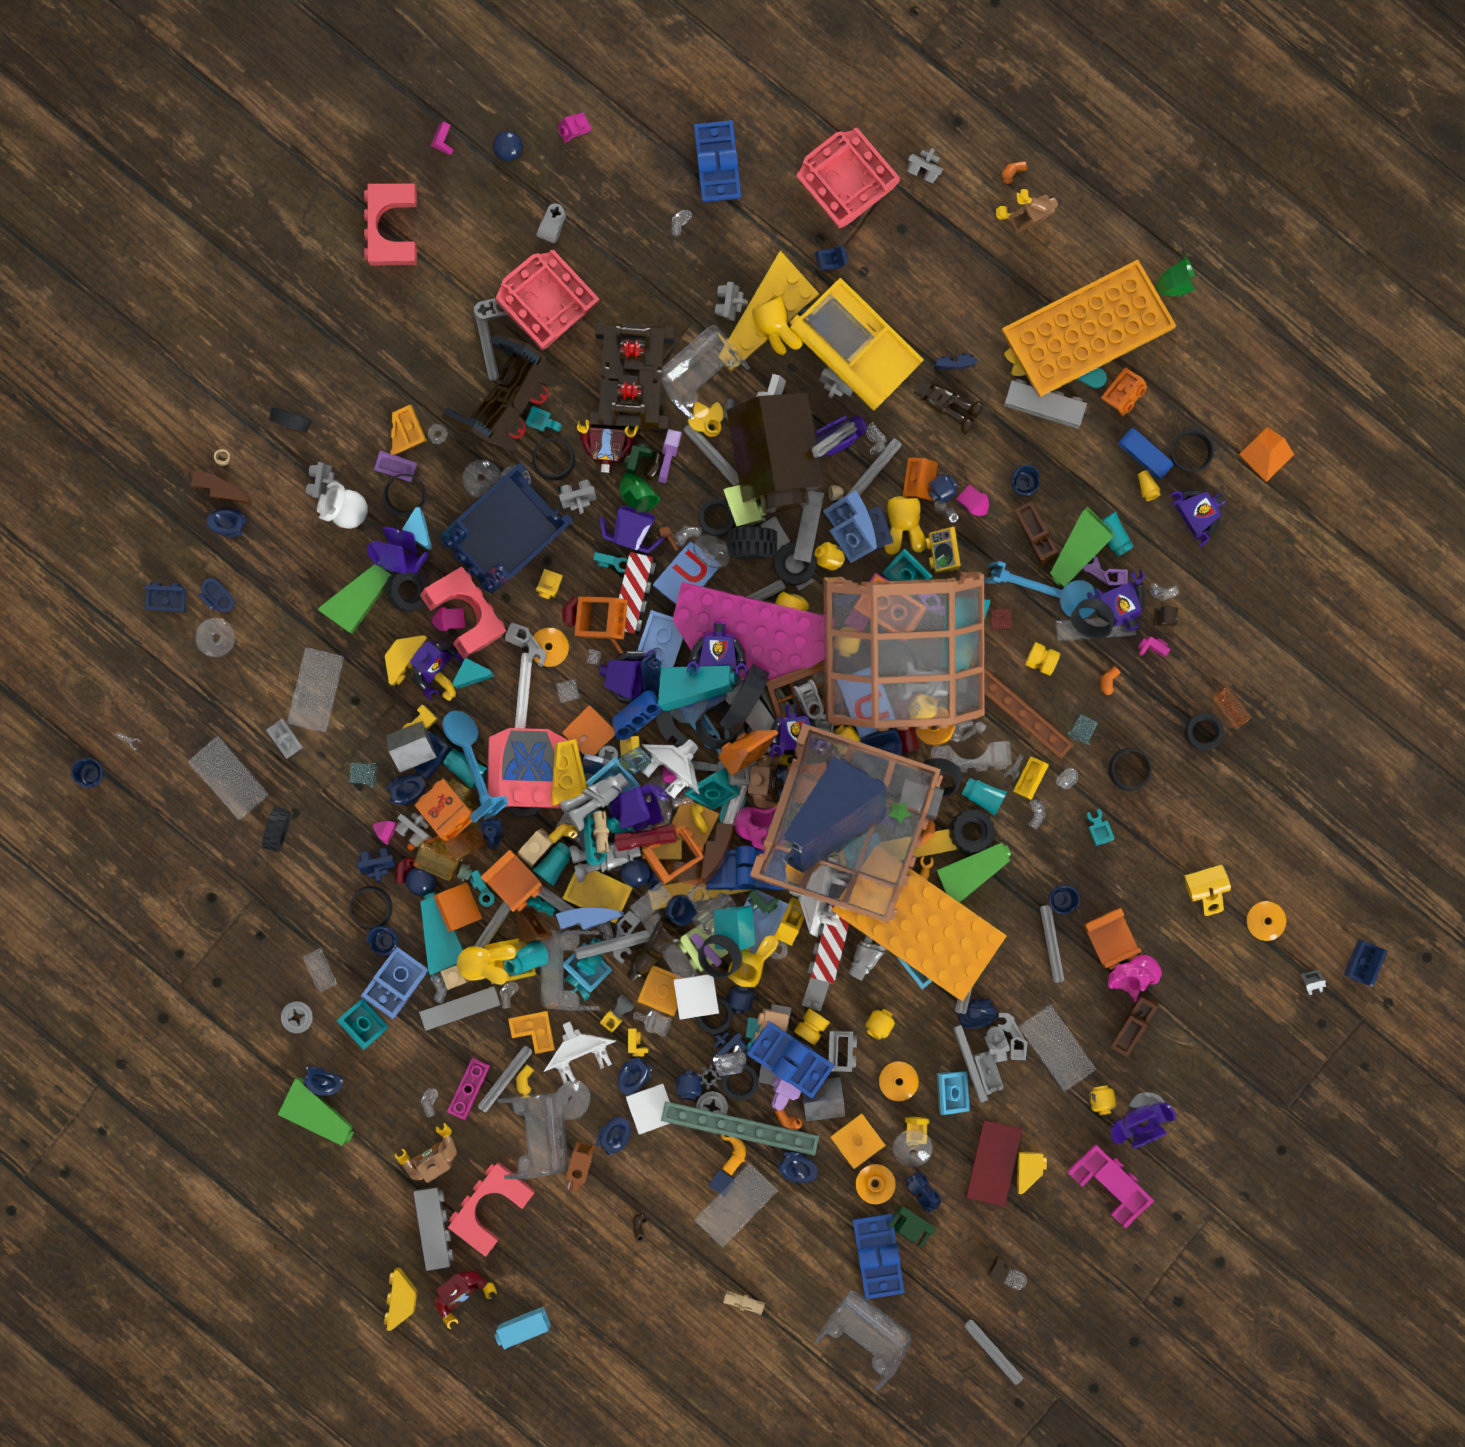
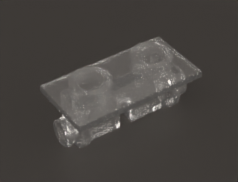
M658 883L632 904L630 909L643 922L668 902L672 896L666 887Z

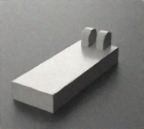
M810 978L801 1005L821 1011L830 983Z

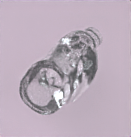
M1073 767L1066 769L1057 777L1056 784L1062 789H1070L1079 779L1077 771Z
M651 1010L648 1015L635 1011L633 1019L644 1023L645 1031L661 1035L662 1037L666 1036L671 1024L670 1017L664 1016L655 1010Z

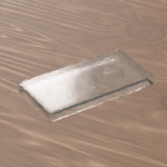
M305 647L287 724L326 733L345 656Z
M216 736L188 761L239 821L270 795L219 736Z
M1051 1004L1018 1026L1064 1092L1096 1070L1091 1060Z
M749 1162L694 1221L723 1248L778 1190Z

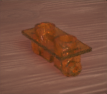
M1228 686L1212 698L1235 729H1238L1252 718Z

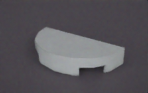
M1143 1092L1133 1097L1128 1106L1139 1108L1146 1104L1152 1106L1159 1102H1165L1153 1092Z

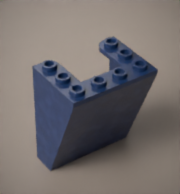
M521 462L439 535L442 544L452 550L455 558L468 568V572L481 582L483 589L491 594L508 582L573 522L568 514H565L562 518L559 517L558 509L553 511L528 484L529 477L525 479L522 476V473L527 469Z
M834 757L783 835L784 840L794 843L791 851L785 856L784 863L804 873L883 818L885 815L887 792L885 783L878 778L873 779L860 768L855 769L845 759Z

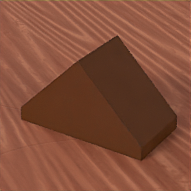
M534 909L517 911L519 942L552 938L553 935Z

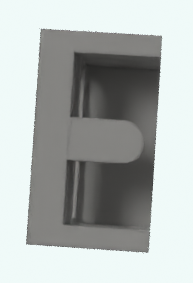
M829 1030L828 1061L835 1065L832 1071L852 1072V1067H856V1056L853 1055V1048H857V1036H853V1031ZM838 1037H848L847 1066H837Z

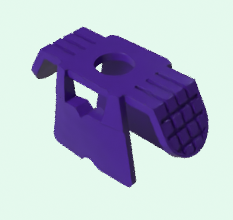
M844 416L816 431V443L818 445L847 423L854 422L857 428L853 434L819 457V459L825 455L833 456L850 447L857 438L866 432L864 420L860 416H854L849 421L843 423L847 418Z
M622 505L617 512L614 534L608 532L605 518H600L603 538L616 544L649 553L663 540V537L659 538L650 547L642 544L655 520V516L643 511L638 513L636 509Z
M384 527L383 531L390 544L372 541L367 547L368 556L376 565L383 566L385 570L403 574L406 572L416 574L426 561L428 553L424 552L421 557H418L415 536L412 532ZM403 548L410 550L412 554L404 553Z
M647 784L642 787H636L619 794V796L611 801L609 813L611 818H620L621 829L634 825V831L646 829L649 824L654 826L663 822L664 818L657 797L666 801L669 796L661 786ZM650 795L651 802H646L644 797Z
M1159 1102L1152 1106L1146 1104L1126 1113L1125 1118L1116 1121L1111 1127V1137L1116 1144H1122L1127 1138L1134 1136L1132 1148H1138L1165 1136L1167 1133L1159 1124L1165 1121H1174L1176 1119L1175 1112L1167 1103ZM1148 1120V1124L1145 1126L1137 1125Z

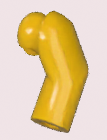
M442 672L437 673L434 679L446 689L442 696L447 701H451L456 696L453 684Z
M695 804L694 807L690 808V814L700 833L704 834L709 830V827L701 816L703 807L700 804Z
M560 824L548 837L556 843L562 836L575 838L578 835V831L574 825Z
M528 1064L516 1077L517 1090L523 1095H527L531 1091L527 1079L534 1069Z

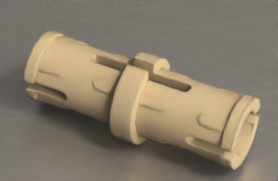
M597 811L593 813L595 823L593 833L596 836L597 853L609 852V829L606 824V812Z
M730 1291L726 1292L723 1303L736 1306L742 1311L748 1310L759 1315L762 1314L765 1302L748 1298V1295L744 1294L742 1296Z

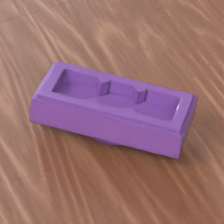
M380 451L374 470L391 476L399 474L414 475L417 463ZM400 476L398 478L411 482L413 477Z
M694 933L690 938L699 947L697 950L699 953L705 941L698 933ZM706 945L704 947L705 957H708L718 967L722 960L709 945Z

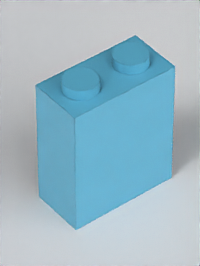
M544 1306L499 1324L496 1330L497 1334H495L498 1345H502L503 1349H506L549 1331L551 1323Z

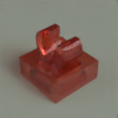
M1011 609L990 610L992 630L1012 629Z

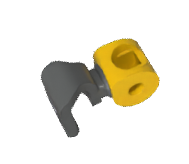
M622 994L617 1000V1007L614 1011L610 1010L601 1020L600 1024L612 1033L623 1021L621 1016L631 1011L636 1005Z

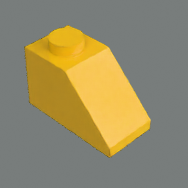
M791 897L774 935L778 940L791 946L805 918L798 899Z
M1017 1152L1018 1194H1023L1043 1175V1170H1046L1047 1159L1043 1157L1041 1152Z

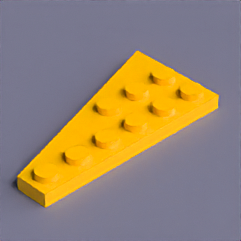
M781 251L778 253L719 355V359L731 372L769 340L768 334L759 329L753 318L754 308L768 302L771 297L779 294L784 301L788 320L790 321L819 296L815 288Z

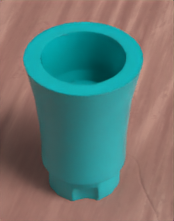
M1116 511L1102 519L1116 534L1107 544L1117 557L1134 547L1129 541L1130 538L1125 532Z
M454 748L446 756L443 764L473 791L476 788V784L466 756ZM478 764L482 778L484 779L488 772V768Z
M969 778L962 792L963 796L969 797V800L980 805L994 816L1007 794V791L994 788L972 778Z
M559 841L556 847H553L548 855L532 871L554 887L562 871L570 862L572 857L570 848Z
M533 940L527 946L517 951L513 959L504 960V969L511 976H515L536 967L545 966L549 960L547 949L542 942Z

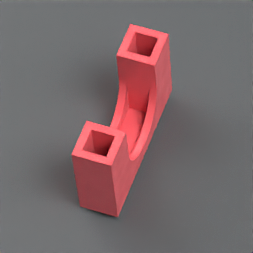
M368 184V190L364 191L365 202H368V209L364 210L365 221H368V229L364 230L365 240H368V248L364 249L365 260H368L370 265H417V245L415 242L388 241L378 231L379 219L387 210L417 207L416 185Z
M463 567L426 587L420 594L430 611L453 599L465 601L474 609L476 614L475 627L458 637L453 643L464 660L499 639L506 632L504 623L497 618L492 605L486 602L481 589L475 586L470 573L465 571Z
M499 1162L495 1166L493 1164L490 1165L485 1172L487 1175L485 1180L477 1182L473 1188L475 1193L470 1198L467 1195L460 1204L463 1208L459 1214L455 1211L448 1220L451 1223L448 1228L485 1257L499 1238L479 1222L476 1214L479 1199L489 1193H500L523 1209L535 1193L533 1188Z

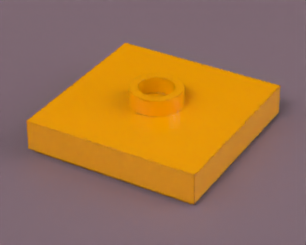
M683 797L671 824H674L675 829L682 824L685 828L688 827L694 836L692 837L694 843H699L703 849L719 813L702 806L703 812L701 816L707 823L709 830L701 834L690 814V808L694 807L697 803ZM678 834V835H677V838L683 840V838L681 837V835Z
M653 965L649 970L637 1002L674 1017L678 1007L674 979L684 977Z
M862 1113L830 1136L853 1169L886 1146Z

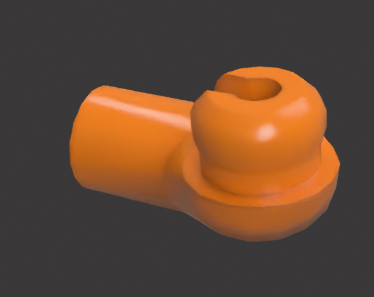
M1026 162L1008 164L1002 172L1003 182L1011 184L1014 181L1013 176L1016 172L1027 171Z
M1113 666L1101 676L1100 688L1105 695H1111L1114 692L1113 679L1120 674L1116 666Z
M930 819L926 830L922 829L920 837H923L921 846L935 834V823Z

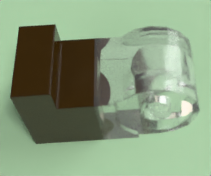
M996 1256L988 1275L1014 1289L1024 1288L1027 1284V1278L1020 1270H1012L1004 1266L1005 1260Z

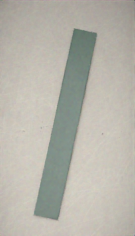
M666 1101L661 1116V1121L810 1155L816 1154L819 1136Z

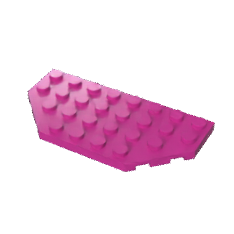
M681 582L673 623L691 651L698 639L705 637V633H713L714 622L726 623L725 633H732L745 650L747 670H749L752 664L770 673L766 681L804 667L808 669L825 659L824 615ZM832 618V629H834L836 618ZM745 670L739 671V677H746Z

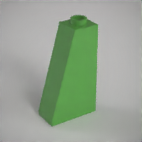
M1088 507L1081 513L1050 572L1053 581L1058 585L1062 584L1065 587L1116 535Z
M374 564L320 606L318 610L353 634L385 590V583H387V578L391 576V571L385 570L383 566L379 567Z
M999 843L935 871L944 892L960 903L1010 861L1009 856H1011L1007 845L1003 846V843Z
M298 1077L294 1080L278 1115L341 1146L345 1142L349 1143L354 1134L351 1131L353 1125L320 1095L312 1093L301 1078Z

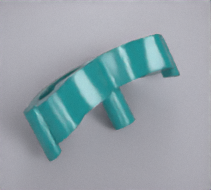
M531 896L526 900L527 906L537 908V912L543 911L547 915L553 916L555 912L554 906L547 901L542 902L538 896L535 898Z
M569 974L564 979V981L575 986L571 991L573 994L579 990L584 998V1002L590 997L589 992L573 976Z

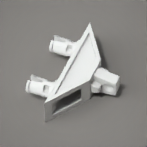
M689 739L683 746L678 748L674 745L641 744L651 756L639 769L644 775L649 778L659 765H663L677 777L665 789L673 799L685 786H689L699 794L694 766L691 762L694 757L693 754L697 751L698 747L692 740Z
M831 857L827 859L828 861L837 863V861ZM821 865L812 874L806 890L828 897L831 885L847 888L848 885L840 882V880L849 881V876L835 874L834 869ZM789 891L793 896L799 897L798 901L801 903L810 934L818 937L821 923L833 926L838 925V923L830 919H839V916L834 913L825 912V902Z
M571 1022L564 1023L563 1027L566 1032L562 1036L564 1042L544 1072L555 1067V1069L558 1068L563 1084L568 1083L566 1073L570 1080L574 1081L576 1079L568 1063L590 1052L595 1054L600 1069L604 1068L602 1058H604L609 1066L612 1063L605 1048L606 1045L617 1040L581 1034L579 1029L574 1030Z

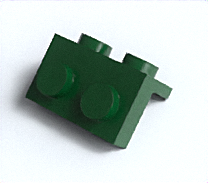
M640 443L637 446L632 445L631 454L627 453L624 463L629 473H637L640 457L652 459L653 453L648 445Z
M755 890L748 894L750 899L747 901L755 910L759 908L763 914L766 911L770 914L778 907L776 903L779 900L776 897L766 905Z

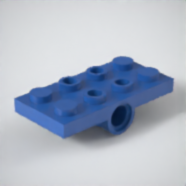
M733 120L694 124L702 203L741 199Z
M740 846L736 850H730L718 873L706 885V890L785 889L750 876L756 857L765 852L763 850H756L751 846ZM774 851L764 876L785 883V852Z
M771 1021L767 1022L746 1053L771 1070L780 1079L790 1083L810 1098L814 1097L835 1066Z
M892 1213L852 1219L865 1299L905 1293L894 1226L893 1228L887 1226Z

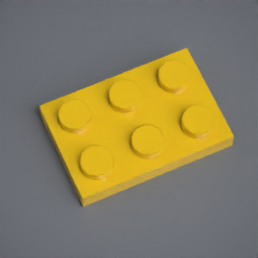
M575 871L562 899L581 908H609L622 911L633 887L598 871L588 873L585 880L579 883ZM619 918L611 920V922L617 923Z

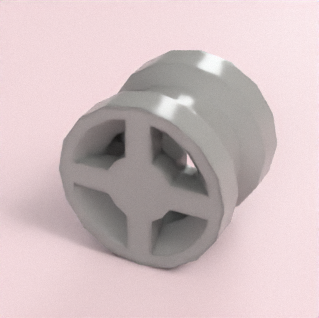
M604 746L599 752V757L604 759L603 764L606 765L615 757L619 759V754L614 747Z

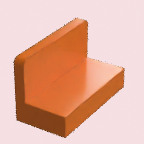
M908 458L903 496L932 501L928 494V491H930L929 483L936 478L938 463L925 458Z

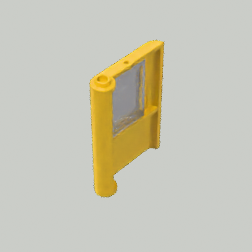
M841 278L801 316L797 314L789 322L792 325L790 327L791 331L873 411L924 361Z

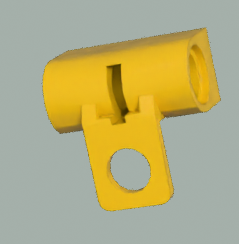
M1223 865L1184 876L1186 890L1191 901L1202 899L1205 916L1224 910L1222 893L1230 891L1231 886ZM1218 904L1215 909H1208L1211 905Z

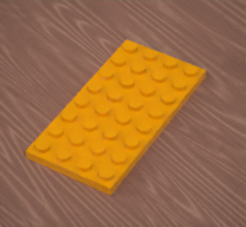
M1136 260L1002 328L1001 332L1040 398L1175 329L1176 324L1139 260Z
M875 845L864 861L861 872L896 883L903 863ZM910 868L907 872L910 875L907 887L903 886L895 906V909H898L894 921L890 920L889 924L836 906L832 908L831 911L960 1001L964 1000L1007 936ZM858 878L848 905L884 917L893 889ZM847 888L845 889L841 897L838 899L839 902H842Z

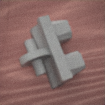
M931 148L929 153L924 150L920 153L926 160L914 154L910 155L907 172L917 176L920 168L923 167L927 169L924 180L934 183L938 175L942 174L944 168L930 162L938 163L940 159L933 155L935 149Z
M727 282V285L718 286V297L725 298V304H716L715 314L729 321H735L736 312H741L742 306H747L748 301L743 299V292H739V286L734 285V282Z
M829 367L827 369L824 368L819 382L825 384L824 388L830 391L828 397L832 398L834 393L839 396L845 394L850 397L853 390Z
M318 462V465L309 467V476L316 478L315 484H308L306 486V494L320 499L321 494L326 495L330 489L327 487L330 483H339V481L334 480L335 473H332V466Z
M588 480L580 481V490L572 491L571 485L561 486V495L559 497L563 509L571 507V510L579 508L581 514L584 513L583 507L590 506L589 502L597 500L594 487L591 486Z
M280 719L273 726L266 729L286 759L303 748L283 719Z
M414 812L411 815L415 822L400 814L397 818L400 821L395 827V831L405 836L410 829L413 830L415 833L409 839V842L416 847H420L425 840L430 841L432 836L420 828L422 825L427 829L430 825L425 821L426 819L422 814L418 816Z
M992 1027L988 1030L987 1036H984L985 1043L990 1055H994L995 1062L1006 1061V1051H1010L1007 1039L1000 1027Z

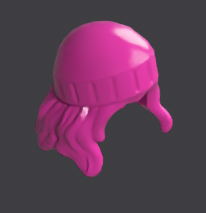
M772 807L771 809L742 808L736 815L734 823L737 834L746 840L752 841L754 847L762 849L777 807ZM784 828L782 829V832L778 840V844L781 845L787 842L783 839V835L785 834Z
M1139 955L1129 963L1115 967L1109 974L1108 987L1129 992L1134 1002H1137L1140 991H1145L1146 986L1159 982L1162 976L1161 967L1152 957Z

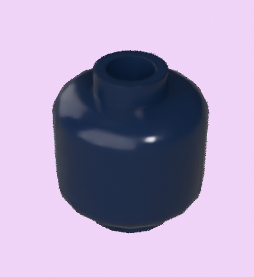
M941 474L929 483L930 491H928V494L934 502L938 500L941 503H945L956 495L958 485L950 475Z
M735 984V986L729 989L727 1002L733 1009V1012L743 1014L744 1011L752 1008L755 993L751 987H742Z
M684 1071V1074L676 1078V1094L682 1100H696V1097L701 1095L702 1078L695 1075V1071Z

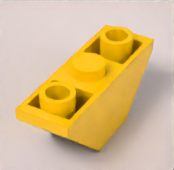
M426 636L397 639L385 654L388 680L392 686L395 687L396 684L400 685L406 677L404 673L408 668H412L410 660L417 650L429 640Z
M396 1268L394 1273L390 1274L389 1285H392V1292H388L387 1305H390L389 1313H385L384 1324L387 1325L388 1331L394 1329L413 1314L416 1307L418 1290L401 1268Z

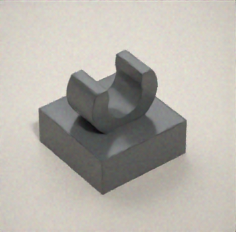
M1319 969L1300 974L1301 982L1309 995H1312V990L1314 989L1322 992L1323 987L1326 986L1325 979Z

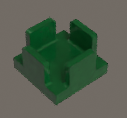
M901 1205L896 1207L895 1213L887 1223V1226L893 1228L901 1216L894 1230L912 1242H916L924 1231V1234L917 1243V1246L923 1248L929 1237L937 1229Z

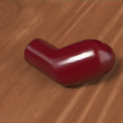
M575 597L562 609V620L569 627H573L576 624L574 610L577 608L578 600Z
M404 858L396 865L395 883H405V873L414 868L416 864L413 858Z

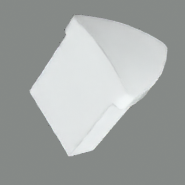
M773 374L768 391L758 392L756 397L781 395L786 380L780 375Z

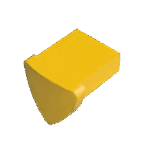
M906 1117V1143L926 1144L929 1119Z

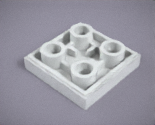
M706 974L674 979L680 1019L719 1013L714 978Z
M663 1083L626 1096L639 1134L670 1124L661 1121L665 1101L670 1102Z

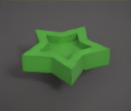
M892 802L893 810L888 815L889 817L896 818L901 824L905 817L912 816L907 811V802L900 805Z

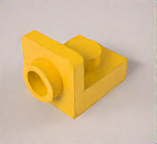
M544 569L540 582L536 587V591L539 592L538 596L545 599L555 598L563 575Z
M639 736L620 740L621 758L641 757Z
M628 1028V1053H633V1056H644V1053L649 1052V1048H637V1044H641V1032H637V1028Z

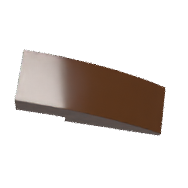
M193 470L191 486L195 489L210 490L209 496L212 499L252 504V500L229 482L211 474Z
M1032 501L1014 509L1017 519L1041 566L1058 559L1059 551Z
M717 823L715 842H706L701 875L704 885H707L715 877L729 854L735 834L733 824Z
M1141 992L1138 1001L1134 1003L1110 1047L1128 1057L1147 1028L1148 1022L1156 1012L1159 1002Z

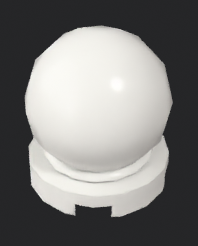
M330 483L327 486L330 489L326 495L321 494L318 502L317 512L320 513L319 518L325 521L332 520L342 528L351 529L358 527L364 522L368 513V505L364 497L357 491L345 490L343 485L339 483Z

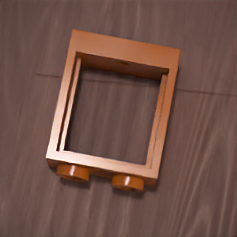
M578 597L575 636L599 639H624L628 600L610 597ZM592 603L609 604L606 632L590 631Z
M683 824L676 828V835H681L695 858L678 870L668 875L653 851L663 844H653L642 851L643 856L663 885L704 859V850L699 843H694L692 839L694 836L688 827L685 828Z

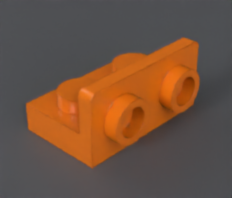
M1125 367L1101 399L1118 410L1121 416H1125L1126 413L1132 410L1137 399L1144 395L1147 385L1142 377Z

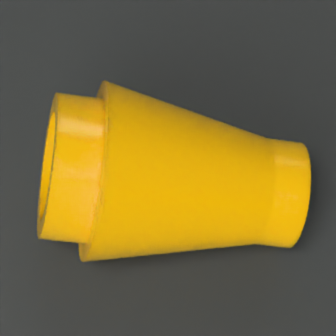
M1149 471L1140 472L1137 476L1142 497L1146 501L1159 497L1160 488L1149 474Z

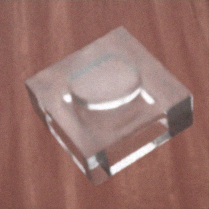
M575 679L556 684L561 704L580 699Z

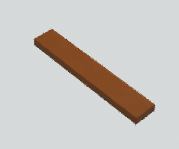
M984 668V695L1061 760L1074 744ZM976 678L971 682L975 687Z

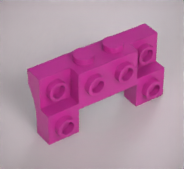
M1094 1144L1082 1158L1077 1160L1067 1173L1082 1187L1092 1176L1097 1178L1120 1201L1110 1214L1123 1227L1127 1228L1154 1200L1136 1184L1138 1179L1131 1172L1126 1174L1122 1170L1124 1166L1116 1158L1112 1160Z

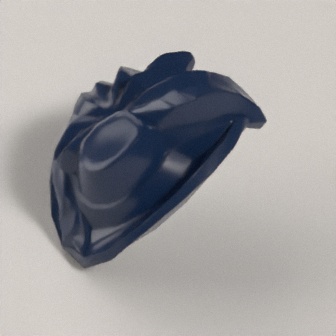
M219 509L207 516L208 527L218 534L225 535L227 538L244 534L241 529L246 524L245 515H242L236 509Z
M411 774L395 778L385 789L390 790V801L392 804L408 805L422 796L426 783L422 776Z
M984 998L973 999L968 1004L966 1014L959 1013V1023L963 1027L971 1029L991 1024L995 1018H998L997 1010L990 1004L993 1000H985Z
M638 1056L624 1063L618 1076L617 1085L619 1090L625 1095L636 1093L643 1084L648 1083L652 1065L647 1067L644 1060Z
M306 1067V1070L309 1072L303 1078V1083L312 1093L321 1096L332 1095L342 1087L343 1078L340 1075L325 1072L321 1067Z
M615 1117L610 1120L605 1127H601L597 1136L596 1146L601 1145L605 1153L610 1156L613 1153L620 1152L627 1144L631 1135L629 1121L624 1117Z
M799 1152L783 1153L785 1158L779 1163L778 1171L782 1173L784 1178L798 1183L811 1182L816 1178L818 1169L812 1160Z

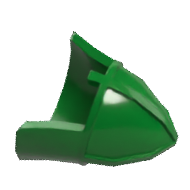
M1185 256L1177 264L1163 272L1157 280L1155 290L1162 295L1171 297H1182L1187 292L1195 291L1191 278L1195 276V272L1189 259Z
M626 472L621 478L619 487L620 497L622 501H626L628 507L636 509L638 513L642 511L648 512L659 503L660 496L654 492L643 478Z

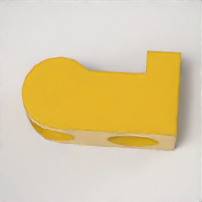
M422 704L417 709L420 715L412 723L404 725L402 729L423 721L426 730H428L438 718Z

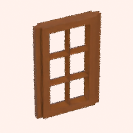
M825 659L808 669L804 667L767 681L765 686L776 718L786 717V712L782 714L780 703L794 698L797 704L798 715H804L793 692L794 682L807 677L809 680H813L812 675L825 671ZM833 679V703L836 705L844 702L838 680ZM825 682L816 685L817 689L825 686ZM790 685L792 695L778 700L775 690ZM824 697V698H821L820 700H821V703H822V705H823V708L825 709V697ZM815 704L809 708L810 714L815 712Z

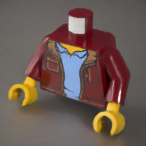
M579 420L577 429L580 432L581 443L587 455L592 457L594 461H600V472L611 473L612 462L621 463L626 458L627 453H631L632 445L635 444V434L638 430V425L635 426L634 430L629 428L630 423L627 424L625 430L589 428V420H586V426H581Z
M472 1271L458 1273L437 1288L438 1295L434 1299V1306L441 1317H443L446 1326L451 1329L449 1324L452 1321L458 1324V1320L450 1311L479 1289H483L487 1299H491V1292L497 1294L493 1283H487L478 1273Z

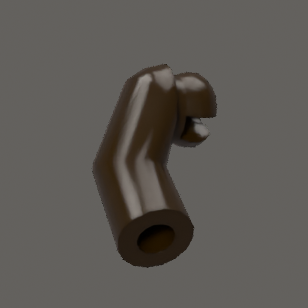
M660 451L653 452L652 462L645 468L644 475L648 480H653L661 470L663 454Z
M642 1212L633 1217V1233L635 1240L640 1243L645 1240L642 1224L647 1222V1218Z

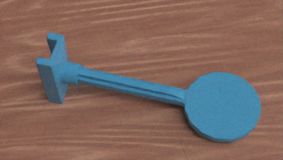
M1000 561L989 563L988 567L993 569L991 571L992 575L991 577L984 578V582L988 584L1008 581L1058 597L1061 609L1069 617H1071L1072 612L1081 601L1088 599V592L1092 593L1093 597L1095 596L1094 587L1086 581L1076 580L1069 582L1060 590L1011 574L1010 571L1004 570L1006 563ZM1091 608L1079 609L1082 618L1089 617L1095 611V609Z
M455 710L449 712L443 719V731L452 743L463 748L480 795L481 806L470 815L472 823L476 822L482 816L484 820L491 819L508 804L507 797H491L487 792L471 747L478 738V728L474 720L462 711Z

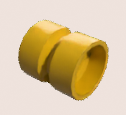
M1035 642L1025 665L1033 669L1040 668V672L1051 676L1061 653L1053 649L1046 650L1044 645Z
M809 1008L803 1017L805 1021L800 1022L794 1032L811 1044L816 1045L821 1037L819 1032H824L830 1022Z

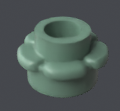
M462 863L456 877L461 879V882L464 879L469 880L473 870L470 869V864Z

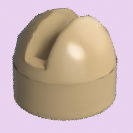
M220 449L215 452L214 460L216 464L226 466L230 462V454L227 450Z
M829 486L830 501H838L843 498L844 490L840 486Z

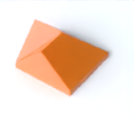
M1268 427L1239 454L1265 482L1294 455L1285 438Z

